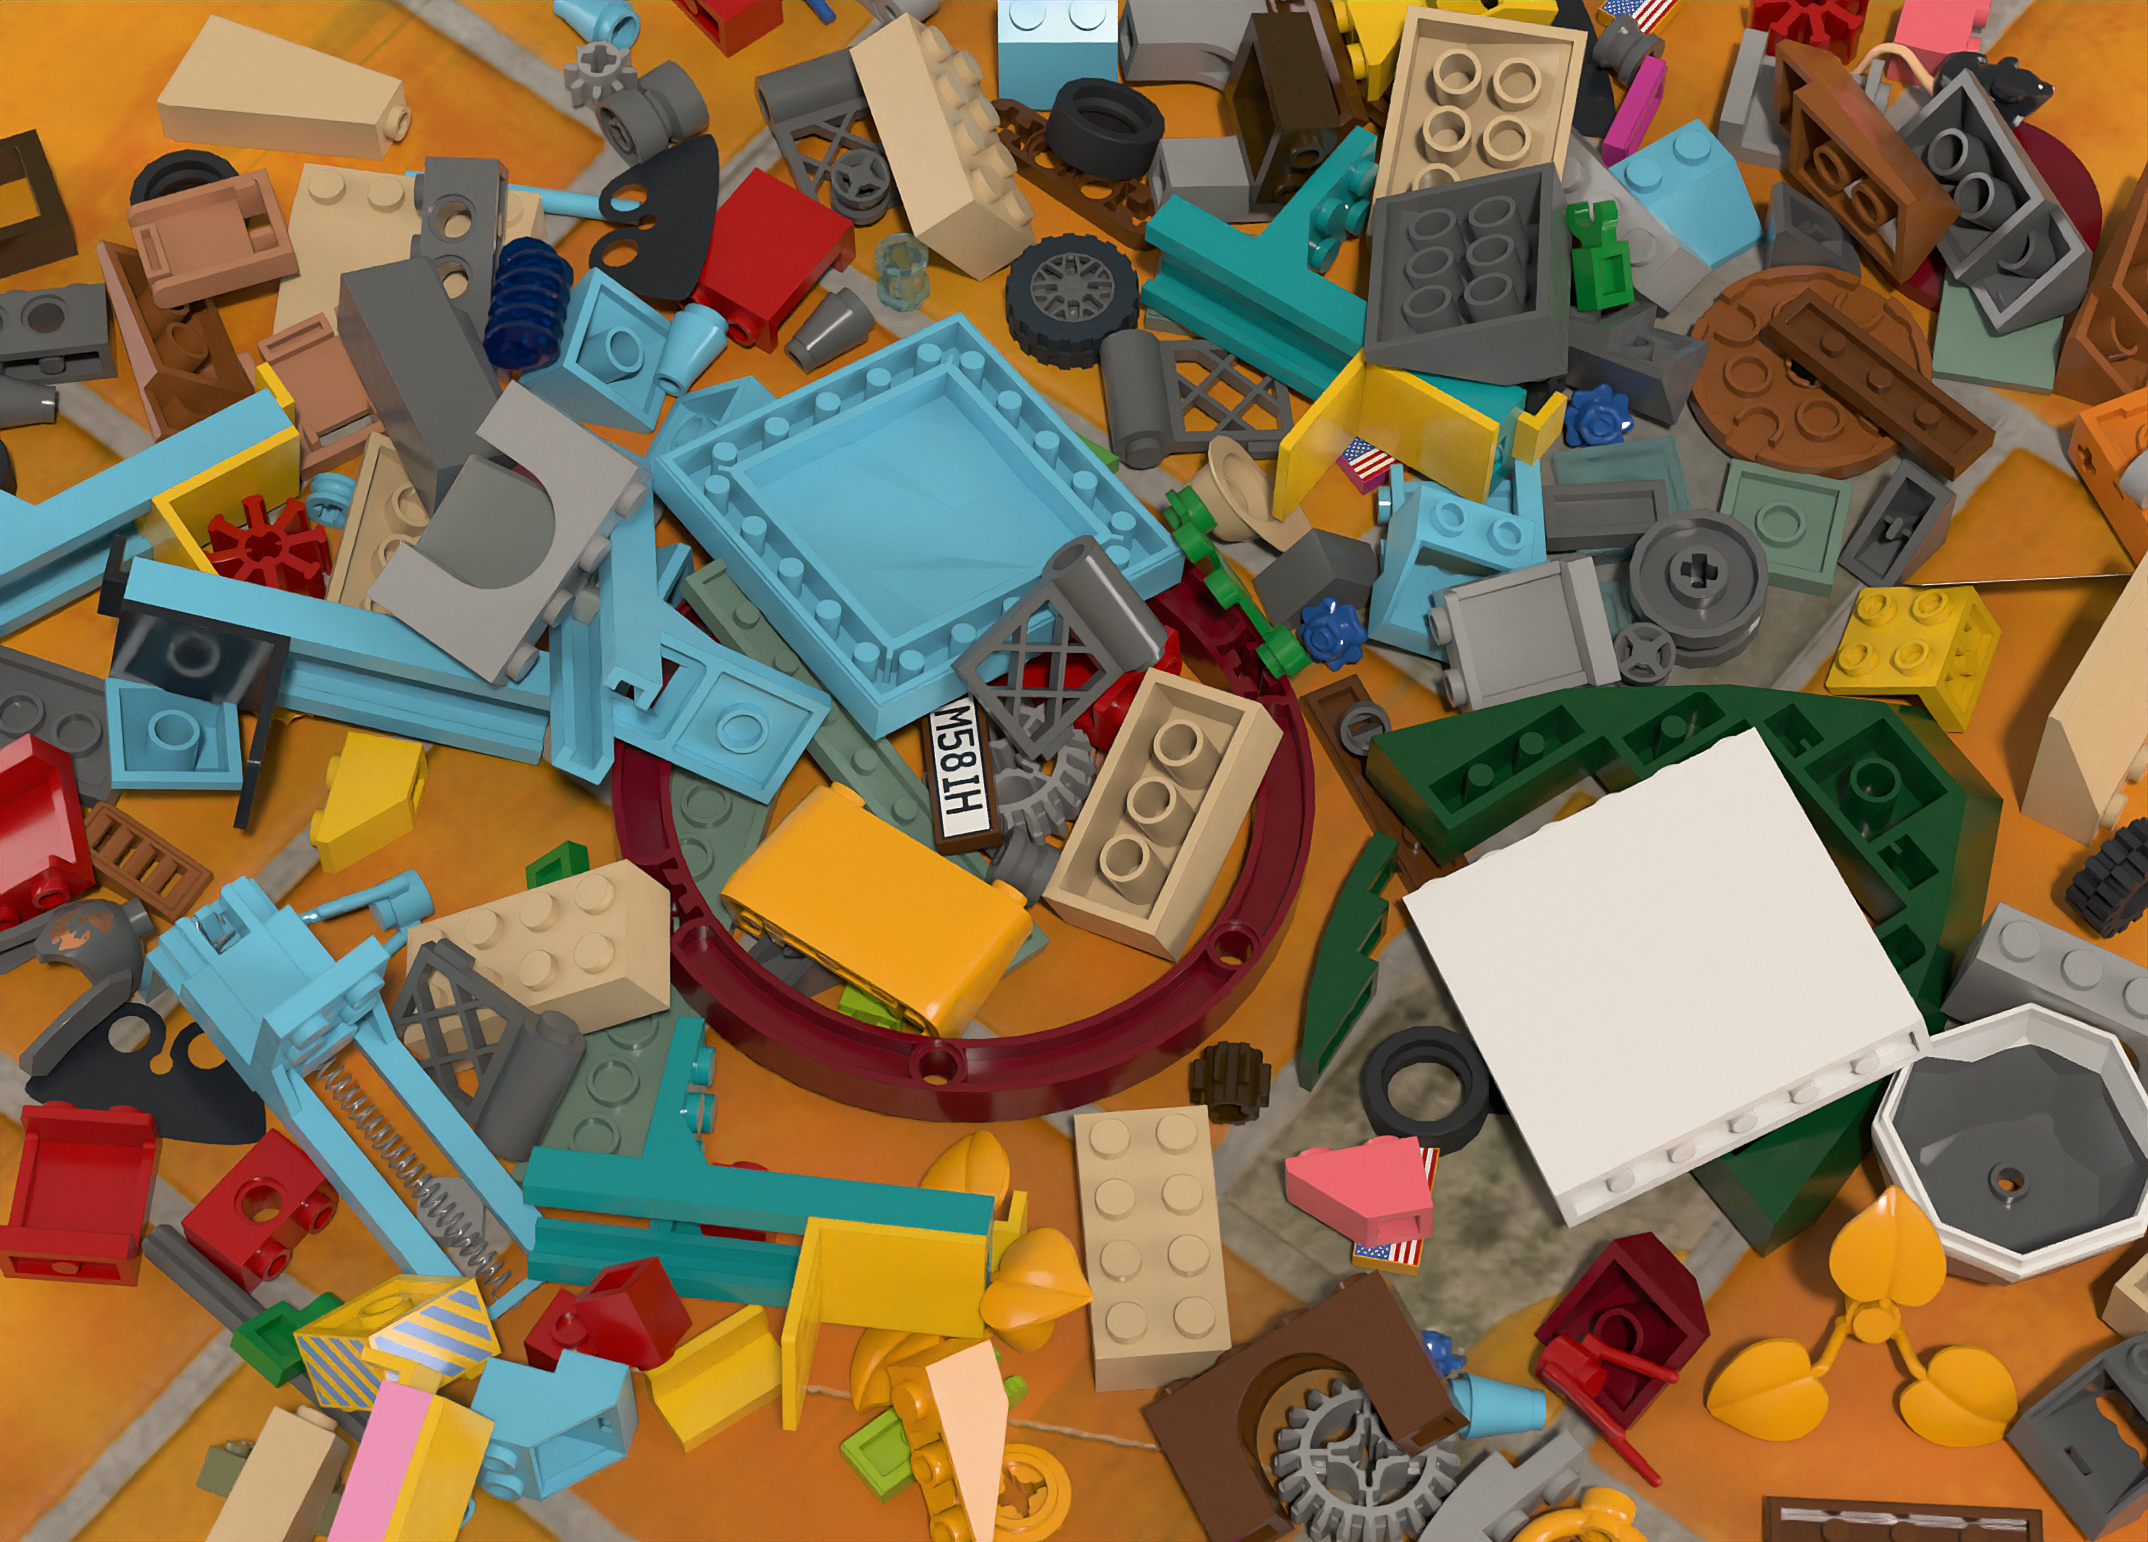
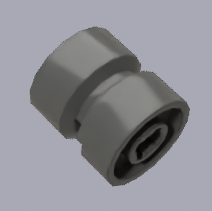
M667 60L638 78V90L635 88L629 90L623 87L597 103L598 119L606 137L620 157L631 167L638 163L643 164L656 154L668 149V139L679 144L709 125V114L701 93L688 74L671 60Z

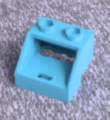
M1420 485L1389 519L1384 572L1373 583L1367 637L1450 663L1446 646H1438L1430 628L1428 609L1436 607L1432 591L1470 580L1463 574H1445L1435 565L1421 566L1415 564L1419 550L1425 546L1483 565L1488 572V576L1531 565L1535 521Z
M563 1349L555 1373L489 1356L470 1410L494 1421L495 1425L475 1483L480 1485L489 1495L501 1500L518 1501L522 1496L542 1501L626 1458L639 1423L629 1365Z

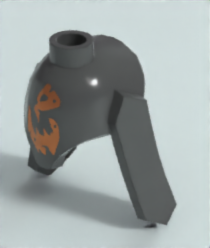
M138 897L121 905L106 899H85L64 903L24 923L0 932V975L7 973L35 956L40 964L51 961L67 962L78 968L93 985L62 1012L19 1056V1068L30 1076H47L77 1042L110 1013L130 998L131 992L140 987L146 957L142 938L154 932L155 928Z

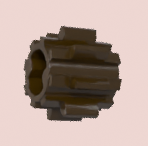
M1220 1041L1213 1047L1207 1046L1204 1049L1203 1059L1194 1060L1192 1102L1207 1105L1208 1118L1212 1119L1213 1123L1223 1125L1225 1123L1240 1126L1245 1125V1122L1250 1120L1256 1121L1259 1118L1260 1107L1267 1108L1269 1106L1271 1064L1263 1063V1052L1260 1049L1250 1047L1249 1043Z

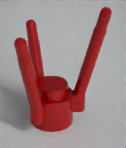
M1593 1333L1587 1334L1581 1343L1569 1334H1562L1556 1337L1540 1355L1535 1367V1376L1555 1391L1561 1399L1575 1408L1652 1487H1660L1662 1485L1661 1476L1625 1439V1430L1593 1398L1601 1391L1607 1378V1371L1601 1367L1602 1360L1669 1384H1676L1679 1381L1678 1373L1657 1363L1609 1346Z

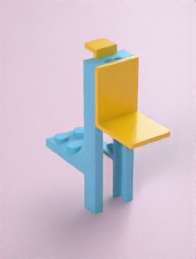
M267 362L255 367V394L36 506L0 489V638L102 586L114 534L127 537L121 572L127 573L131 570L134 556L219 576L200 548L211 542L207 526L217 514H222L226 522L240 527L247 523L242 505V500L246 497L261 494L264 498L266 511L268 512L286 503L288 498L299 496L300 434L295 428V401Z

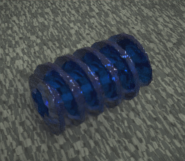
M525 236L513 239L503 246L499 255V266L495 274V285L491 294L492 302L488 309V321L485 326V338L482 343L489 361L493 365L507 370H539L548 368L557 362L561 354L560 342L565 333L564 323L568 316L567 306L571 300L570 288L574 283V271L566 259L559 256L553 247L546 242Z

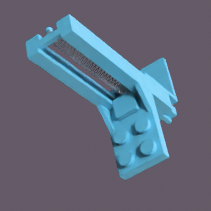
M242 875L232 884L228 883L222 887L218 900L210 906L208 904L194 913L195 917L191 920L188 917L180 918L175 922V926L158 938V947L145 957L139 995L146 1003H149L168 988L173 992L253 1092L256 1091L404 1274L463 1277L303 1080L312 1071L322 1068L317 1075L318 1081L330 1077L325 1084V1090L337 1088L333 1094V1100L346 1097L341 1103V1110L354 1106L348 1118L352 1120L361 1117L356 1125L357 1129H364L370 1126L365 1132V1139H371L378 1135L372 1144V1148L378 1149L385 1146L380 1154V1158L384 1159L394 1155L389 1161L388 1168H395L403 1164L397 1171L396 1178L409 1175L404 1183L405 1188L418 1184L412 1192V1197L416 1198L426 1194L420 1202V1207H427L435 1203L430 1208L428 1217L441 1214L436 1221V1227H442L450 1223L444 1231V1237H449L459 1232L453 1239L452 1246H459L467 1242L460 1250L459 1255L466 1256L474 1252L467 1265L474 1266L482 1262L475 1275L481 1276L491 1271L485 1278L483 1285L488 1286L499 1281L491 1293L496 1302L489 1308L484 1303L492 1326L509 1310L517 1309L533 1291L539 1290L548 1283L546 1281L528 1280L527 1275V1278L520 1283L517 1281V1286L498 1299L494 1292L511 1274V1271H507L496 1279L487 1282L503 1264V1261H499L479 1273L482 1267L493 1257L495 1251L471 1263L475 1256L487 1245V1242L484 1241L475 1248L463 1253L468 1245L479 1235V1232H475L464 1240L455 1243L471 1225V1222H467L447 1234L449 1229L463 1215V1212L439 1224L442 1218L455 1206V1202L431 1214L435 1207L447 1196L445 1192L432 1201L423 1204L439 1186V1183H435L428 1189L415 1195L417 1190L431 1176V1173L407 1185L410 1179L423 1167L424 1163H420L408 1172L399 1175L416 1155L413 1153L404 1160L391 1165L397 1156L408 1146V1144H404L383 1156L385 1151L400 1137V1134H396L389 1140L375 1146L379 1139L392 1127V1124L367 1136L372 1128L384 1117L381 1114L369 1123L359 1127L367 1115L376 1108V1105H372L365 1111L351 1117L354 1111L368 1098V1095L343 1107L348 1099L360 1088V1085L336 1097L343 1086L352 1079V1076H348L341 1082L328 1088V1085L344 1069V1066L320 1078L324 1070L336 1059V1056L333 1055L352 1042L528 1258L529 1251H533L535 1244L537 1217H544L534 1205L523 1204V1191L397 1038L379 994V990L385 985L382 978L390 955L374 935L335 962L289 904L279 911L252 877L248 880L245 875Z

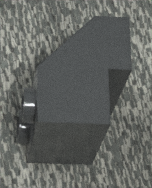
M2147 1331L2097 1354L2028 1409L2007 1434L2009 1440L2091 1542L2138 1520L2148 1508V1469L2142 1464L2139 1452L2121 1438L2117 1425L2100 1412L2096 1403V1398L2106 1397L2116 1401L2124 1409L2128 1422L2143 1432L2148 1440ZM2068 1449L2072 1451L2069 1455L2065 1452Z

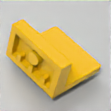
M1973 585L1864 588L1859 593L1828 675L1826 687L1832 695L1918 694L1923 704L1944 732H1966L2002 630Z

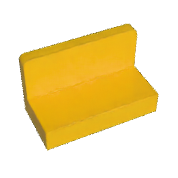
M750 1304L676 1349L673 1357L663 1365L649 1371H644L649 1403L685 1454L782 1395L781 1347L769 1332L767 1311L762 1305Z

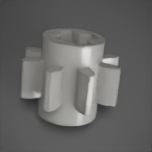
M606 39L591 42L584 47L578 45L576 47L577 64L569 63L563 66L565 85L570 87L572 104L578 106L584 103L596 115L597 103L623 87L629 90L632 88L638 90L637 69L632 67L630 50L625 48L619 51L617 47L608 43Z

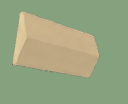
M371 431L366 440L324 600L395 616L366 596V594L402 541L413 545L417 544L429 524L430 518L390 437L375 431Z

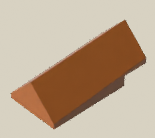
M1784 39L1776 44L1772 124L1791 142L1789 172L1900 284L1907 281L1944 236L1962 210L1832 52L1789 39Z
M2148 161L2066 337L2052 394L2091 406H2097L2148 386Z
M101 240L96 247V252L154 444L253 395L236 362L235 350L212 297L169 309L156 307L138 250Z

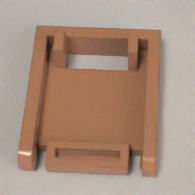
M266 168L132 205L127 211L128 222L154 303L160 309L173 308L299 272L295 252ZM266 213L270 226L251 231L250 240L243 219Z
M337 306V307L334 308V312H335V315H336V319L338 320V306ZM323 312L257 342V348L263 362H267L295 401V428L300 434V480L302 483L314 478L317 474L324 473L362 455L367 437L371 431L389 437L340 335L334 337V331ZM245 349L235 354V359L252 393L255 394V367L257 366L249 352ZM369 414L373 424L322 448L318 437Z

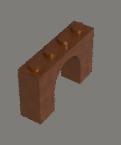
M1378 1269L1369 1274L1361 1272L1344 1279L1333 1289V1296L1312 1309L1300 1308L1286 1314L1275 1324L1274 1332L1254 1344L1243 1343L1232 1347L1218 1358L1216 1367L1195 1380L1193 1378H1186L1171 1384L1160 1393L1157 1403L1144 1410L1213 1542H1274L1295 1529L1260 1463L1257 1450V1431L1262 1413L1271 1397L1284 1384L1301 1374L1329 1369L1343 1371L1358 1377L1393 1441L1411 1458L1416 1457L1471 1423L1396 1287Z

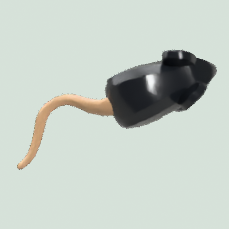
M1883 43L1874 47L1866 54L1857 67L1850 72L1851 74L1860 75L1872 64L1873 58L1876 59L1884 53H1893L1901 56L1908 63L1920 84L1934 98L1966 68L1973 71L2011 130L2016 128L2025 117L2045 104L2055 92V88L2051 84L2039 79L2031 71L2018 69L2019 60L2016 57H2005L1997 64H1989L1986 55L1970 51L1949 53L1940 64L1934 78L1927 72L1910 49L1896 43Z

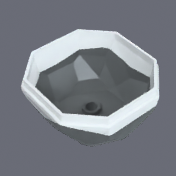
M2031 1002L1930 1036L1934 1053L1895 1071L1872 1123V1146L1886 1188H1889L1891 1185L1900 1187L1921 1207L1935 1227L1946 1256V1272L2005 1287L2059 1272L2144 1236L2148 1226V1096L2116 1035ZM2009 1179L2017 1183L2020 1189L2013 1192L2006 1191L1998 1182Z

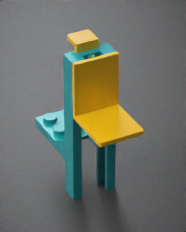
M1358 125L1256 239L1175 194L1169 198L1146 224L1145 240L1168 254L1162 260V271L1153 281L1148 279L1141 286L1140 302L1316 401L1285 436L1279 446L1272 517L1281 522L1288 518L1356 437L1368 442L1462 497L1484 504L1514 468V460L1520 459L1533 466L1560 435L1564 422L1568 397L1558 391L1533 416L1524 411L1527 391L1515 384L1504 386L1367 362L1364 355L1368 302L1317 274L1318 271L1325 273L1336 260L1341 244L1351 233L1354 235L1360 234L1369 222L1372 203L1369 202L1371 186L1379 170V165L1374 163L1378 136Z
M678 1015L642 1157L533 1146L522 1184L523 1204L651 1218L649 1228L642 1229L537 1217L535 1244L533 1251H529L527 1258L528 1280L588 1286L603 1267L658 1256L678 1296L788 1308L781 1339L783 1430L797 1432L821 1322L959 1338H984L987 1323H985L980 1314V1304L985 1291L991 1285L990 1275L996 1271L1000 1272V1262L1006 1249L1015 1240L1027 1233L1028 1191L1014 1190L1008 1221L994 1220L995 1196L709 1165L705 1158V1141L700 1139L702 1133H713L716 1121L717 1095L707 1093L706 1086L711 1087L714 1078L716 1048L705 1046V1018ZM697 1223L804 1235L802 1246L706 1236L703 1235Z

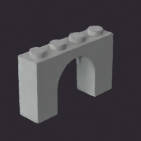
M1126 0L1118 24V48L1126 81L1191 80L1211 85L1224 92V87L1251 13H1268L1265 0ZM1236 135L1220 138H1160L1147 175L1156 213L1173 194L1224 222H1269L1285 207V205L1279 203L1254 204Z
M513 379L476 434L533 473L546 488L555 512V534L550 551L543 563L533 574L515 585L500 589H481L419 546L402 541L366 594L370 599L488 682L501 686H507L511 679L516 682L520 681L531 669L539 655V649L534 647V645L548 625L555 628L567 616L576 600V596L571 593L572 589L585 571L592 574L603 563L613 544L607 539L621 517L625 520L631 519L642 506L649 493V488L644 483L652 473L531 388Z
M1999 902L1963 953L1939 1010L1969 1024L2032 1002L2049 1010L2089 1021L2116 1035L2136 1054L2132 1067L2148 1096V969L2005 903Z

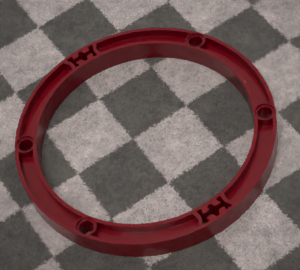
M1186 558L1181 582L1144 601L1163 626L1167 625L1178 631L1180 657L1204 685L1261 703L1282 730L1283 736L1251 803L1252 841L1244 870L1230 900L1211 929L1186 957L1159 980L1142 991L1094 1016L1054 1029L1020 1036L987 1039L931 1037L899 1032L862 1022L827 1008L796 991L760 965L734 940L713 914L697 888L681 852L673 821L671 786L676 764L615 737L611 777V806L616 862L624 859L629 860L670 891V982L690 1007L702 1018H705V1021L722 1037L756 1062L790 1081L842 1103L887 1115L928 1121L983 1123L1028 1119L1071 1110L1116 1095L1157 1075L1194 1051L1224 1025L1244 1003L1276 958L1293 921L1304 884L1315 817V771L1308 731L1296 694L1286 674L1277 680L1255 649L1265 641L1250 618L1236 603L1225 610L1203 580L1207 575ZM684 598L675 610L702 632L711 634L709 637L716 643L721 644ZM662 656L663 686L649 706L650 708H653L680 664ZM630 684L626 697L634 700V686ZM679 916V928L674 933L673 917ZM1234 956L1240 958L1244 963L1239 965L1228 964L1220 958ZM938 1074L947 1077L951 1081L943 1085H934L928 1083L923 1078Z

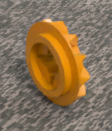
M1022 1443L1004 1445L997 1504L1006 1500L1005 1477L1007 1476L1011 1484L1016 1485L1021 1493L1033 1491L1035 1494L1028 1498V1517L1026 1518L1023 1517L1022 1513H1018L1013 1505H1006L1004 1507L997 1505L993 1541L1043 1542L1045 1538L1056 1530L1061 1531L1071 1507L1072 1492L1069 1477L1061 1463L1050 1453L1039 1447Z

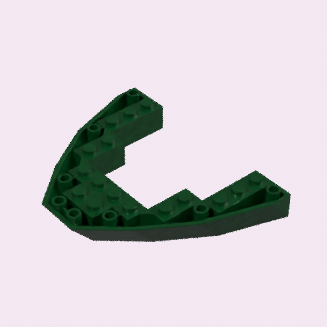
M1732 684L1564 688L1371 736L1365 775L1439 865L1443 867L1593 773L1601 779L1612 793H1619L1652 777L1663 767L1679 764L1712 748L1715 743L1723 738L1737 736L1755 727L1847 887L1879 924L1878 927L1873 929V932L1923 1016L1929 1037L1942 1033L1949 1015L1941 1012L1939 1009L1963 953L1982 926L2004 800L1922 707ZM1895 1072L1691 1170L1763 1258L1818 1221L1873 1147L1872 1123Z

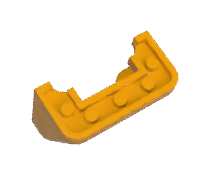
M836 781L829 788L815 785L733 872L720 891L719 897L733 923L758 939H761L767 931L771 940L781 947L785 943L886 1004L890 1014L900 1020L905 1017L914 1025L924 1029L921 1035L938 1038H961L1035 927L1031 916L1024 909L1028 902L1027 898L1017 889L999 879H995L990 886L863 809L866 804L864 799L847 786Z

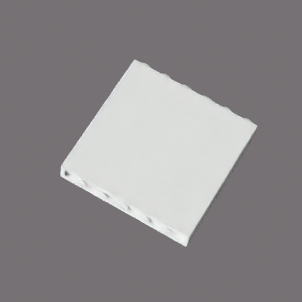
M1755 727L1737 736L1723 738L1715 743L1712 748L1679 764L1663 767L1652 777L1619 793L1608 794L1599 799L1594 805L1561 821L1550 822L1542 826L1535 834L1504 849L1490 851L1477 862L1444 878L1430 880L1421 886L1419 890L1402 897L1425 948L1476 1048L1479 1050L1569 1229L1934 1053L1923 1016Z

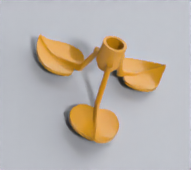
M978 1130L974 1135L964 1137L944 1153L931 1167L920 1188L995 1196V1212L1005 1198L1010 1181V1166L1006 1151L993 1134L986 1130ZM1048 1227L1034 1229L1019 1237L1006 1249L1000 1262V1272L996 1271L990 1275L991 1285L985 1291L980 1304V1314L985 1323H987L984 1338L990 1339L995 1334L1019 1353L1028 1354L1035 1352L1052 1335L1056 1318L1094 1300L1093 1292L1079 1265L1076 1251L1070 1240L1060 1231ZM868 1327L858 1343L850 1372L851 1397L856 1411L863 1416L872 1409L893 1405V1387L886 1366L943 1342V1336Z
M1891 1185L1870 1207L1848 1222L1838 1233L1832 1244L1829 1255V1267L1832 1278L1845 1293L1846 1314L1836 1318L1835 1330L1818 1362L1810 1366V1358L1806 1348L1794 1339H1765L1752 1344L1737 1354L1717 1375L1707 1397V1409L1712 1416L1746 1434L1774 1442L1798 1439L1815 1429L1825 1416L1828 1409V1392L1817 1378L1828 1372L1846 1335L1852 1333L1856 1338L1871 1344L1881 1343L1889 1338L1896 1341L1909 1371L1918 1379L1902 1392L1900 1396V1410L1906 1423L1922 1438L1945 1447L1972 1448L1984 1446L2006 1437L2021 1418L2017 1406L2015 1384L2010 1371L1990 1351L1974 1345H1956L1936 1353L1929 1362L1927 1369L1919 1362L1907 1337L1906 1326L1901 1323L1900 1304L1911 1307L1921 1306L1930 1302L1935 1297L1945 1281L1946 1256L1939 1235L1926 1213L1897 1185Z

